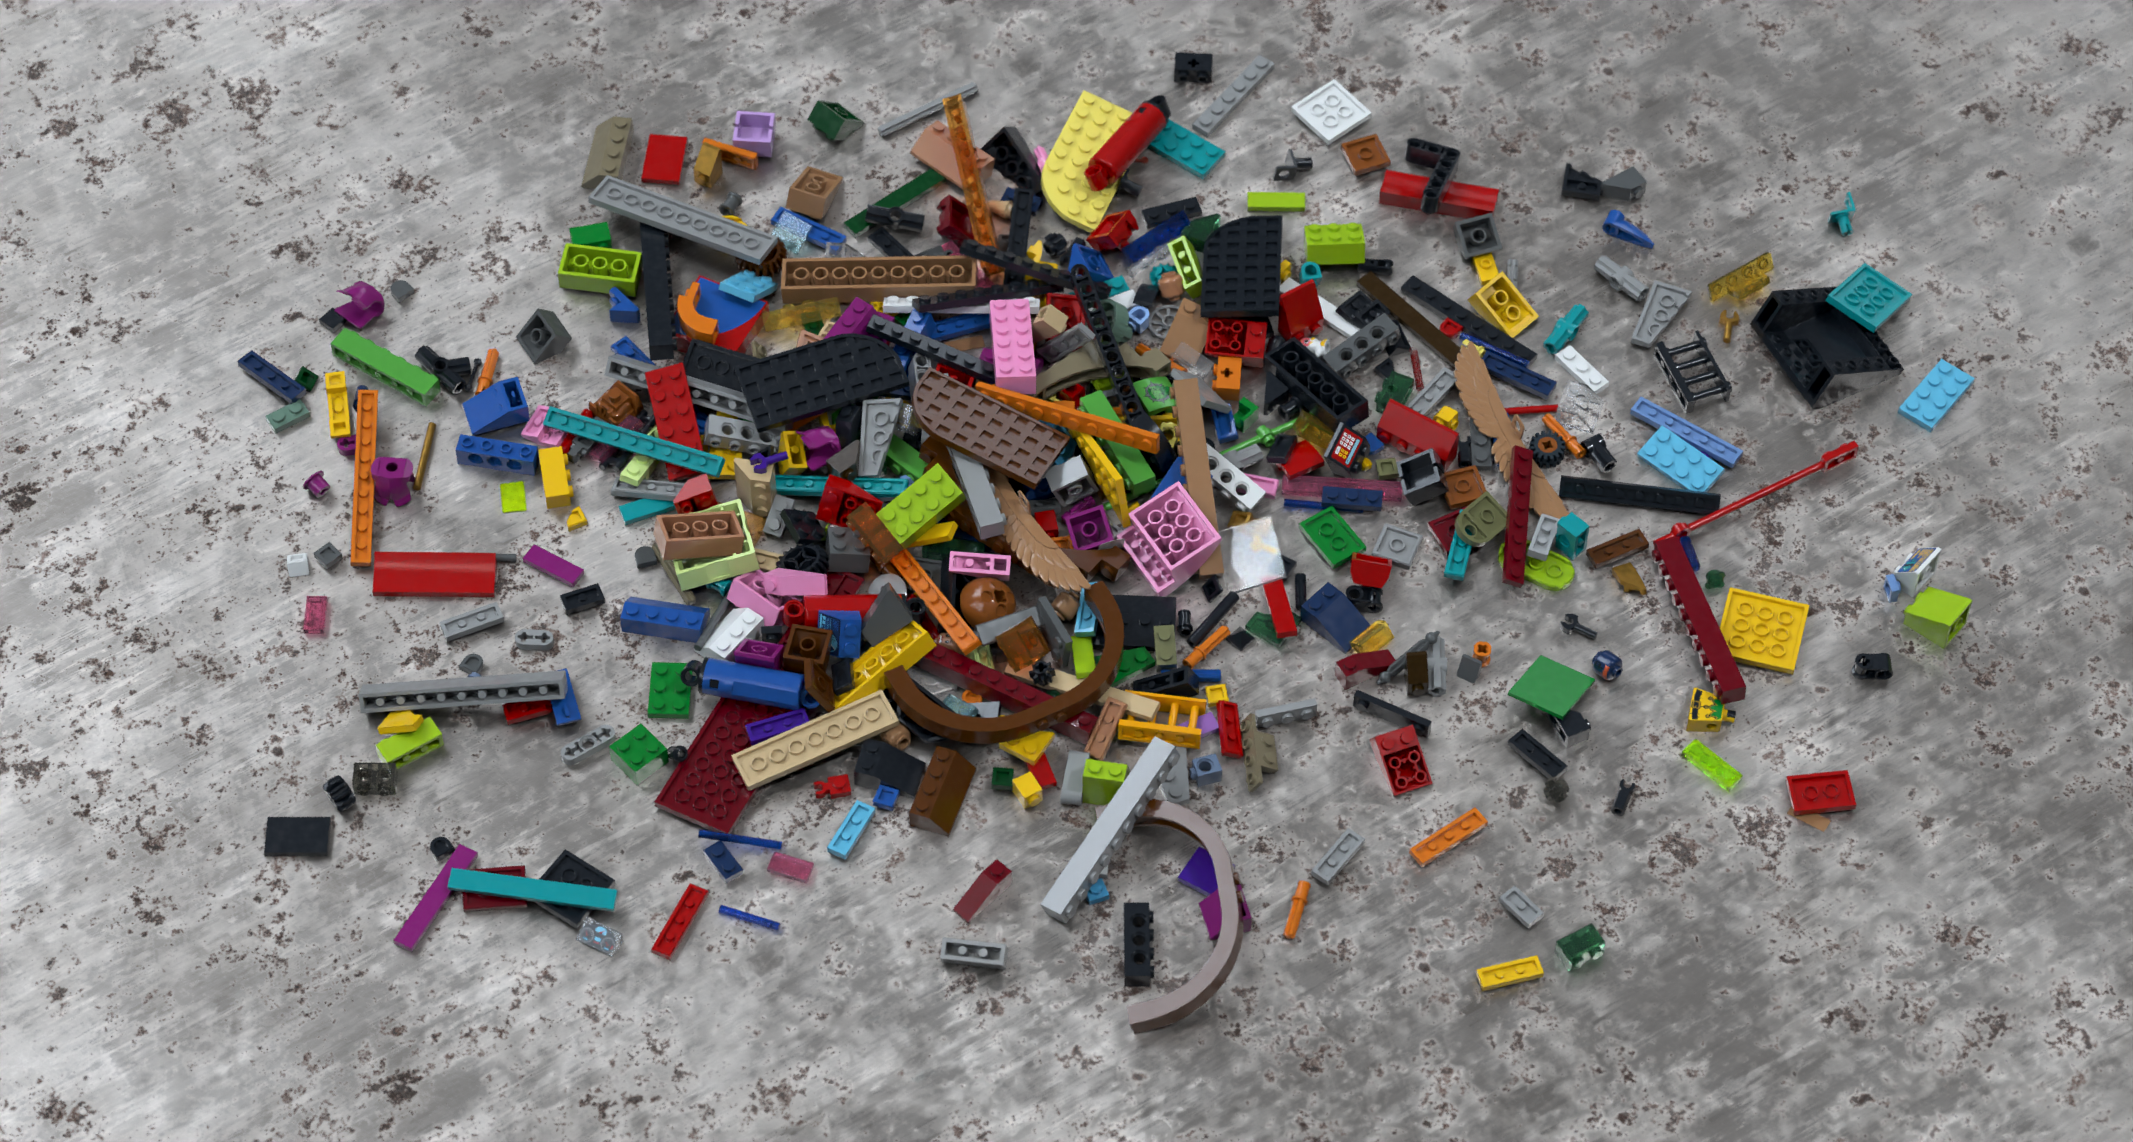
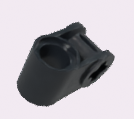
M1351 585L1346 589L1345 596L1359 612L1378 613L1382 611L1381 597L1383 596V590L1381 588Z
M1887 653L1858 654L1855 658V665L1852 667V675L1860 680L1889 679L1893 676L1891 657Z

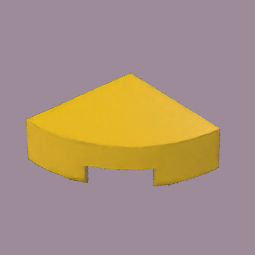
M580 506L574 508L567 519L569 532L588 525Z

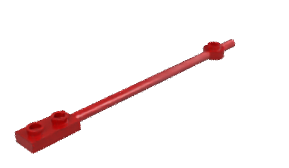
M1852 441L1848 444H1842L1833 451H1827L1821 456L1820 462L1688 525L1685 522L1676 523L1672 526L1669 534L1654 540L1653 544H1655V541L1677 536L1680 541H1683L1692 531L1819 470L1825 473L1856 458L1859 446L1855 441Z

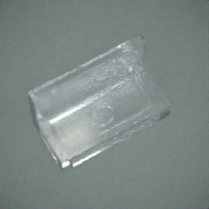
M1182 341L1175 352L1170 354L1174 361L1203 380L1214 365V362Z

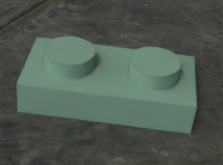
M299 399L297 402L288 404L265 417L272 430L277 434L311 416L302 400Z

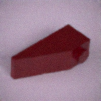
M1388 649L1352 654L1336 662L1335 676L1344 690H1347L1378 676L1383 671H1387L1388 667L1396 660Z
M996 859L979 875L953 908V911L967 923H970L1012 885V871Z

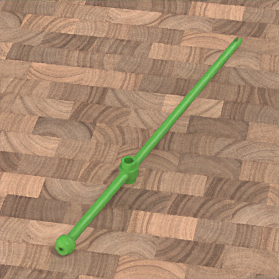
M1309 412L1273 429L1261 425L1256 429L1257 436L1219 453L1223 455L1229 451H1239L1259 443L1266 447H1271L1275 441L1274 436L1317 417ZM1163 478L1156 480L1155 488L1136 496H1133L1131 492L1127 493V502L1157 489ZM1110 502L1103 504L1106 511L1112 509Z

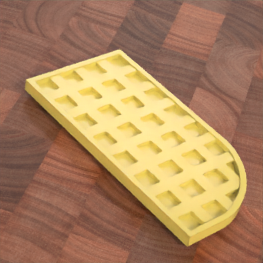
M1083 90L1044 163L1041 172V186L1048 204L1062 219L1092 233L1102 221L1124 174L1114 184H1108L1106 188L1100 191H1092L1084 171L1089 167V160L1125 122L1132 112Z

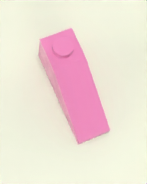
M950 551L949 572L978 578L993 577L1001 581H1009L1011 556Z
M777 568L763 574L766 594L781 596L828 594L827 574Z

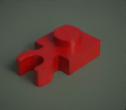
M848 774L827 777V783L822 781L814 782V789H822L815 792L817 799L824 798L827 794H830L831 799L852 796Z

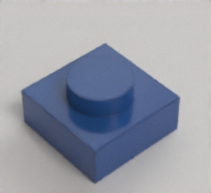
M879 785L873 799V806L893 811L900 795L899 790Z

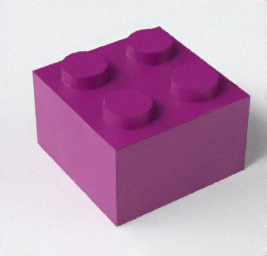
M1103 504L1065 517L1072 544L1076 550H1098L1101 544L1115 540Z

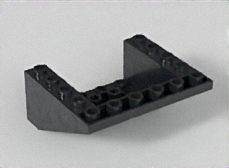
M1838 286L1772 291L1750 323L1751 327L1812 408L1831 405L1896 377L1904 370L1899 360L1889 350L1887 344L1879 337L1877 331L1871 332L1825 301L1827 296Z

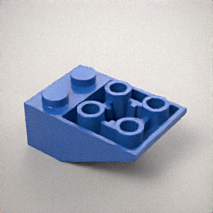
M518 377L498 381L462 404L472 436L530 420L528 405Z

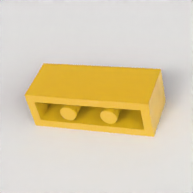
M562 446L539 449L538 453L547 509L571 506L570 498L574 497L572 485L568 486V481H571L570 469H565V466L569 465L567 453L563 454Z

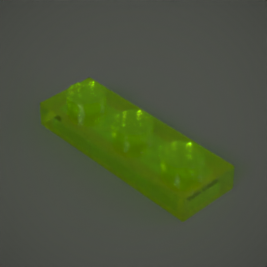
M1697 739L1692 741L1682 751V756L1728 792L1743 778L1741 773Z

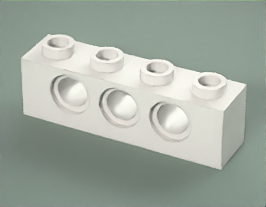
M1206 443L1209 463L1215 465V469L1210 470V474L1213 475L1211 479L1212 487L1218 488L1220 494L1225 499H1231L1235 502V506L1240 511L1251 513L1264 498L1266 491ZM1228 476L1231 479V481L1229 483H1224L1221 481L1220 477ZM1242 488L1246 491V494L1240 496L1236 493V489Z

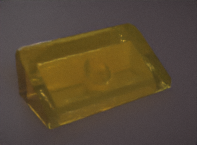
M1377 620L1349 643L1357 653L1378 651L1390 642L1394 636L1386 621Z

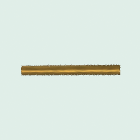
M434 422L428 423L413 489L416 491L421 490L436 428Z

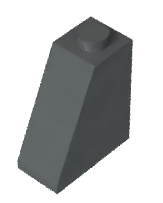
M889 582L885 584L862 619L861 637L865 643L869 641L872 647L913 621L911 611Z

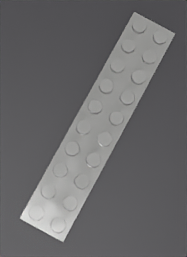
M608 175L588 197V203L757 265L763 262L778 243V237Z

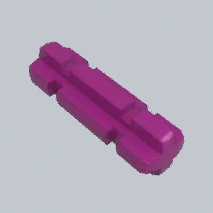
M1087 496L1083 501L1069 509L1070 512L1066 511L1061 515L1062 522L1066 524V516L1094 507L1096 502L1094 498Z

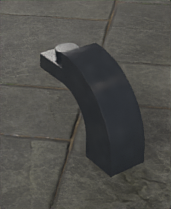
M1144 412L1129 424L1130 426L1160 434V450L1158 453L1147 452L1151 459L1152 471L1159 478L1161 475L1167 474L1175 462L1176 456L1164 433L1151 417Z

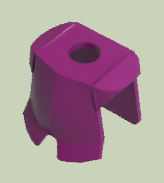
M358 281L348 288L336 291L351 296L353 301L335 308V312L357 328L362 329L374 317H378L384 312L385 304L382 294L366 282Z
M829 426L813 428L807 431H795L797 434L803 435L801 439L810 449L805 451L807 466L811 470L827 465L826 460L841 451L839 438Z
M376 458L371 465V475L375 481L374 498L384 506H387L389 500H393L396 507L408 503L411 500V494L407 483L415 481L412 462L406 458Z

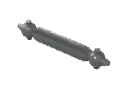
M1440 632L1427 633L1425 639L1419 640L1406 652L1426 651L1429 644L1437 642ZM1406 652L1394 661L1387 671L1379 674V679L1376 682L1377 685L1390 682L1392 676H1396L1405 668Z

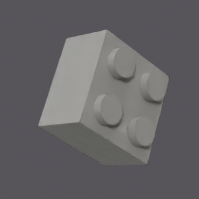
M1080 455L1071 457L1060 465L1052 466L1045 474L1052 493L1063 507L1099 491L1090 468Z

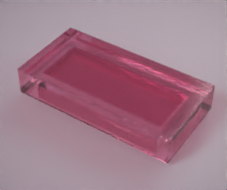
M307 596L303 627L304 634H324L328 605L327 596Z
M774 851L767 867V872L807 884L813 871L814 863Z

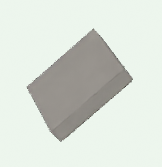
M1385 523L1371 555L1392 559V565L1409 570L1423 540V535Z

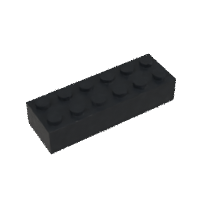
M1295 337L1263 355L1265 372L1273 373L1289 388V393L1292 396H1296L1304 407L1334 433L1340 422L1352 428L1369 417L1368 400Z

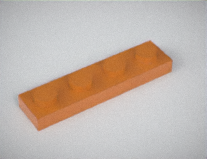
M1474 807L1410 848L1409 854L1423 868L1488 826V821Z

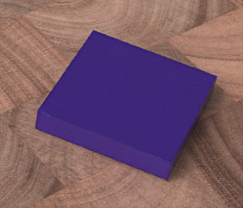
M1198 847L1179 874L1178 881L1209 896L1218 889L1215 869L1209 853L1205 849Z

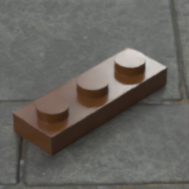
M1639 528L1587 549L1586 555L1595 569L1649 548V542Z

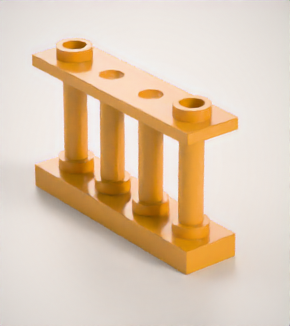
M1125 690L1126 692L1159 701L1160 708L1158 711L1170 713L1168 725L1155 723L1157 714L1152 722L1148 720L1147 722L1135 721V716L1128 714L1127 720L1119 719L1118 739L1151 743L1153 738L1157 737L1174 746L1200 749L1202 729L1196 727L1198 716L1206 714L1207 699ZM1178 713L1190 715L1188 727L1176 726Z

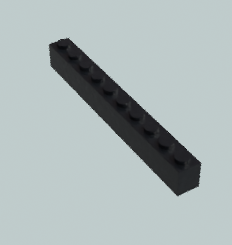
M640 222L650 361L674 359L677 341L672 337H676L675 325L671 326V324H675L674 312H670L674 311L673 299H669L673 298L672 286H668L672 285L671 273H667L671 272L670 260H666L670 259L669 247H665L669 246L668 234H664L668 232Z

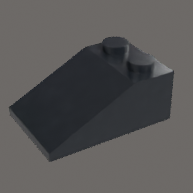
M866 739L854 769V785L878 790L879 785H884L899 790L900 796L914 799L926 763L886 742Z

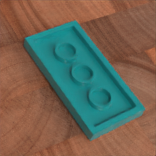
M1168 119V125L1147 147L1202 180L1226 155V151Z

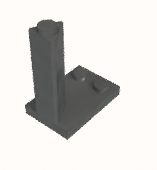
M1046 596L1038 598L1036 606L975 625L973 632L981 641L982 647L1038 629L1051 651L1053 660L1057 661L1061 668L1069 664L1073 641Z

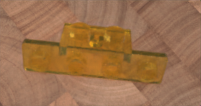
M1766 252L1709 283L1707 287L1710 300L1714 302L1727 294L1741 300L1770 284V278L1765 273L1774 269L1771 253Z
M833 297L813 302V299L802 301L801 305L794 306V303L782 306V309L762 313L765 331L770 332L841 316V309L838 298Z

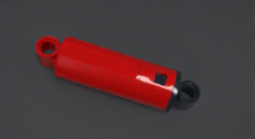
M1158 95L1149 101H1143L1089 160V167L1084 171V175L1092 191H1100L1106 188L1108 184H1114L1168 125L1171 110L1164 96Z
M879 594L805 595L802 603L798 600L786 602L783 611V623L788 627H792V624L801 625L803 623V626L818 628L819 610L860 611L861 619H863ZM898 594L911 611L913 620L917 624H921L924 621L926 611L924 601L916 597L906 601L905 594Z

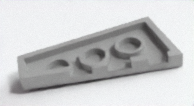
M1654 281L1631 338V343L1650 348L1691 297L1692 291Z
M901 398L863 400L859 477H880L903 400Z

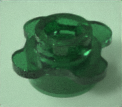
M1719 570L1709 571L1705 576L1707 580L1705 587L1707 589L1722 588L1725 585L1723 581L1726 576L1725 573Z

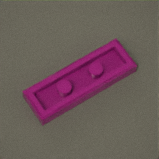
M535 544L523 557L524 563L571 587H574L585 574L584 569Z

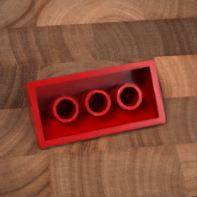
M1390 398L1378 423L1376 437L1381 442L1387 443L1397 448L1400 452H1405L1411 456L1433 448L1441 458L1445 472L1457 457L1459 433Z

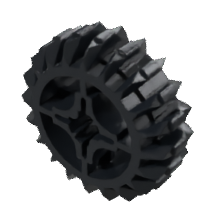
M804 543L802 546L797 544L795 548L790 547V550L788 552L784 551V556H779V561L776 562V569L784 568L827 574L828 570H830L829 557L824 548L813 543L809 545Z

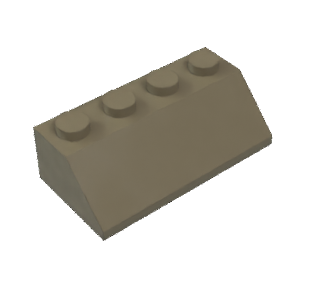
M613 116L596 126L581 184L582 187L596 189L607 175L622 180L634 134L632 118Z

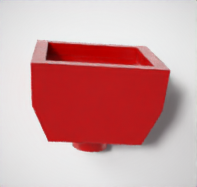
M1130 210L1108 214L1088 236L1086 241L1097 251H1101L1103 248L1114 250L1115 247H1118L1123 252L1130 247V243L1127 240L1133 234L1132 231L1138 230L1139 227Z
M1353 552L1350 569L1353 583L1366 587L1382 588L1389 579L1392 559Z

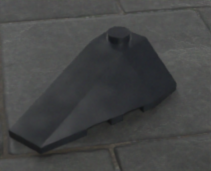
M1004 126L981 150L995 159L993 169H996L1002 176L1014 182L1018 188L1034 190L1033 195L1037 196L1042 191L1041 172L1017 128Z

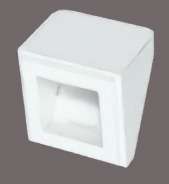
M307 553L287 556V567L290 577L309 574Z

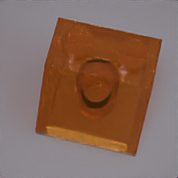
M1032 616L1027 617L995 637L999 648L1004 652L1008 664L1015 673L1051 652Z

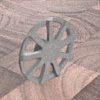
M1164 305L1158 307L1150 314L1148 327L1152 335L1163 341L1165 340L1175 315L1170 314V308L1179 309V306ZM1166 308L1167 315L1162 316L1158 311ZM1154 314L1162 321H1153ZM1152 325H1162L1156 330L1152 327ZM1166 330L1164 336L1159 334V332Z

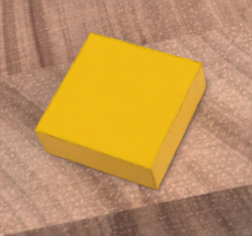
M1225 684L1205 686L1208 707H1215L1219 700L1229 702Z

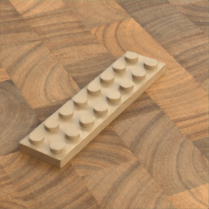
M879 690L735 753L731 757L748 791L900 724L884 692Z

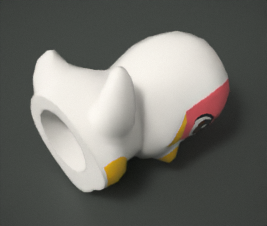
M1312 337L1300 340L1304 346L1322 361L1323 356L1330 352L1329 339L1319 341L1317 338Z

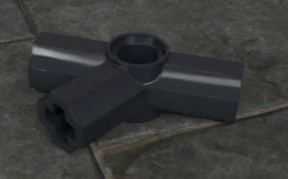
M424 345L415 354V359L431 374H434L439 379V383H442L451 393L458 394L463 390L466 381L460 375L471 374L468 357L447 360L444 357L438 356L429 346Z

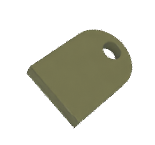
M1486 491L1457 516L1455 520L1456 533L1463 542L1470 546H1484L1506 528L1507 512ZM1465 529H1469L1472 532V536L1468 535Z

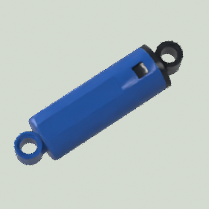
M705 657L703 663L697 660L689 661L680 675L685 685L693 687L698 684V692L700 694L789 710L801 709L802 705L807 708H815L820 704L805 689V675ZM689 671L695 672L697 676L691 675Z

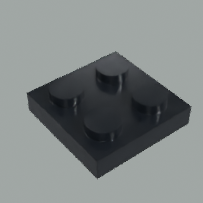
M792 509L782 510L780 516L796 544L806 543L809 545L813 543L814 545L826 547V532L818 519H815L816 514L814 512Z

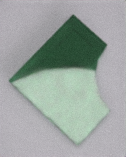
M1256 612L1245 625L1246 630L1278 649L1288 638H1277L1270 614ZM1292 612L1297 627L1301 623L1302 617Z

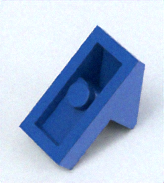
M616 286L610 289L609 302L613 307L609 310L610 321L639 323L641 321L640 309Z

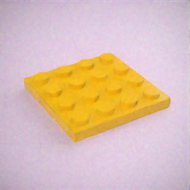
M1730 587L1720 630L1735 662L1793 675L1809 605Z

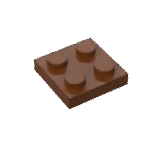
M1377 134L1341 143V150L1355 176L1382 169L1391 164Z
M1476 465L1444 473L1449 492L1444 493L1450 510L1468 506L1486 492Z

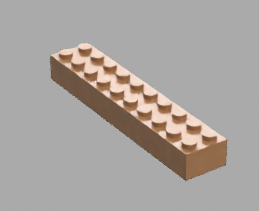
M966 255L786 258L782 261L783 304L853 302L858 297L865 302H883L884 298L889 296H898L899 298L917 296L919 298L921 295L935 296L941 292L955 293L957 290H973L977 287L978 281L977 259Z

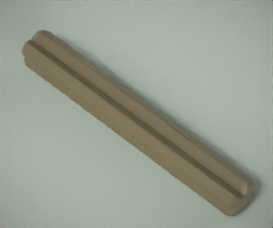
M657 543L654 544L652 549L658 561L686 605L691 606L695 604L696 597L691 589L681 590L674 562L672 560H663Z

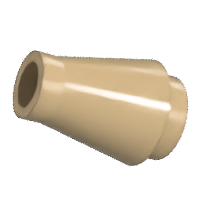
M990 200L987 210L1007 220L1011 219L1013 201Z

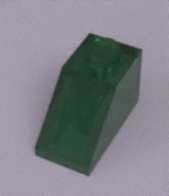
M1216 213L1191 220L1188 227H1184L1181 236L1184 235L1190 241L1195 251L1204 254L1206 240L1211 233L1220 227L1221 214Z

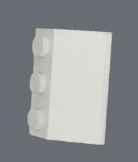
M749 608L733 609L714 628L701 651L695 649L694 651L704 658L709 657L736 662L734 651L744 638L757 640L761 636V626H764V618Z

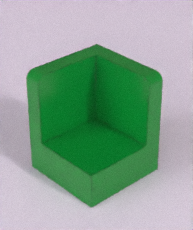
M1245 397L1239 401L1238 412L1234 414L1236 428L1242 433L1255 423L1259 417V407Z

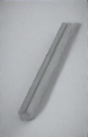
M971 82L879 126L878 132L880 136L885 137L978 91L977 85Z

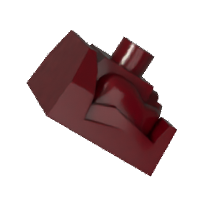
M949 194L937 206V210L941 212L939 215L940 225L937 226L938 234L940 236L945 235L952 241H957L959 245H962L964 239L976 241V211Z

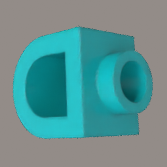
M1306 262L1302 265L1299 274L1300 284L1313 279L1316 287L1320 285L1322 275L1318 264Z

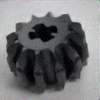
M341 776L332 777L323 785L325 794L338 811L347 810L356 802L354 793Z

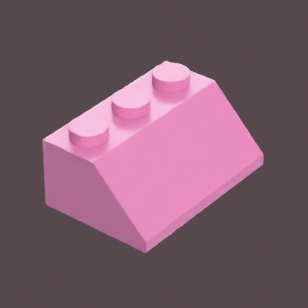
M760 569L733 579L726 599L731 601L736 607L749 608L764 618V626L785 625L783 623V611L786 602L798 600L802 603L803 601L797 595L781 596L766 594L764 590V572Z

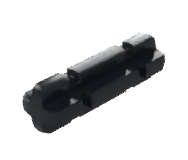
M1297 573L1295 575V604L1298 610L1307 601L1306 575L1304 573Z

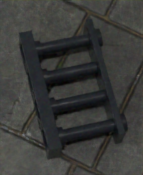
M1698 330L1694 332L1693 342L1675 348H1666L1663 341L1655 343L1654 357L1686 414L1693 412L1694 404L1697 400L1721 393L1725 402L1729 401L1730 393L1732 392L1731 383L1726 381L1707 347L1705 337H1702ZM1695 349L1700 355L1698 358L1678 364L1674 363L1672 356ZM1705 364L1708 372L1689 378L1682 377L1680 374L1682 370ZM1713 379L1716 387L1696 393L1690 392L1688 388L1690 385Z

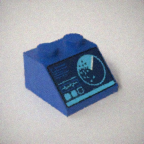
M819 610L818 628L833 630L830 655L838 658H859L862 625L860 611Z

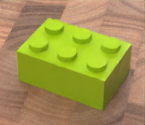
M1331 223L1329 225L1311 224L1304 226L1306 262H1315L1318 265L1365 263V239L1362 224Z

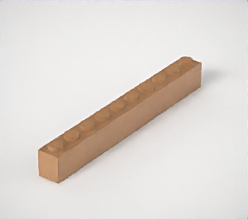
M1198 379L1173 380L1172 387H1169L1170 399H1174L1175 406H1172L1173 418L1177 419V426H1174L1175 436L1176 438L1179 437L1180 445H1177L1178 457H1182L1183 462L1180 465L1181 477H1185V484H1182V486L1218 532ZM1220 544L1207 561L1194 573L1198 574L1199 580L1209 579L1214 574L1217 577H1223L1224 568Z

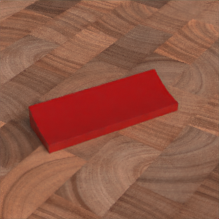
M1386 170L1380 190L1379 204L1422 211L1423 191L1430 177ZM1452 181L1435 214L1469 219L1492 213L1494 217L1499 189Z
M375 552L373 596L494 598L497 575L496 553Z

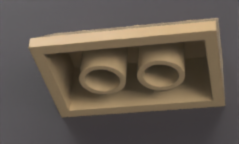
M734 458L737 497L753 515L760 517L768 516L777 494L774 463L768 465L766 473L758 474L754 473L753 467L761 463L750 465L749 459Z

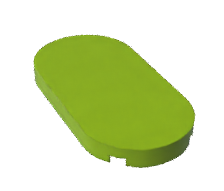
M1527 540L1524 580L1550 591H1561L1569 587L1574 580L1575 574L1571 561L1551 550L1546 561L1527 556L1531 541ZM1505 542L1502 543L1498 552V561L1502 568Z

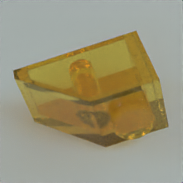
M1303 410L1292 426L1297 436L1326 450L1335 434L1316 416Z

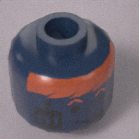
M1610 650L1598 652L1592 660L1594 672L1605 680L1618 678L1623 671L1621 658Z

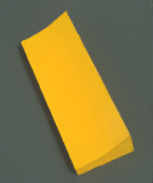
M913 620L874 647L868 649L853 662L855 689L836 696L834 693L835 710L879 690L883 691L886 689L884 685V672L903 665L907 671L937 646L929 633Z

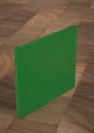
M1540 655L1508 691V696L1563 719L1593 685L1595 679Z

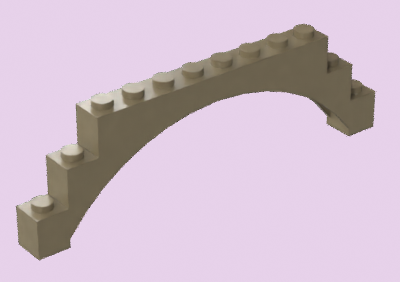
M1091 340L1075 352L1069 353L1060 362L1054 363L1049 369L1039 373L1036 376V394L1025 395L1045 400L1075 384L1108 378L1094 341ZM1126 342L1118 346L1130 377L1147 379L1161 376L1166 377L1170 374L1171 361L1157 347L1139 356ZM1115 358L1108 359L1109 361H1116Z

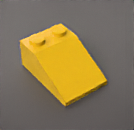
M1503 271L1467 299L1480 316L1512 338L1539 317Z

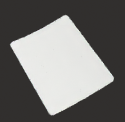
M1117 539L1101 544L1098 550L1110 549L1115 545L1123 549L1125 539Z

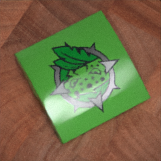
M1152 377L1133 383L1139 401L1149 416L1165 411V413L1172 412V406H1175L1174 399H1170L1169 387H1172L1167 377Z

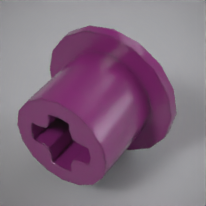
M321 470L311 475L304 482L303 488L305 490L310 489L319 498L330 489V485L323 478L324 472Z

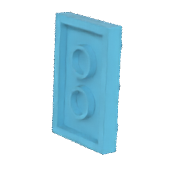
M744 270V272L741 271L720 282L719 290L754 303L777 291L778 283L773 282L771 278L766 276L756 277L754 271Z

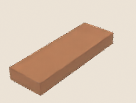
M1108 696L1084 752L1090 753L1091 757L1100 761L1104 760L1118 729L1119 719L1123 718L1128 707L1126 703Z

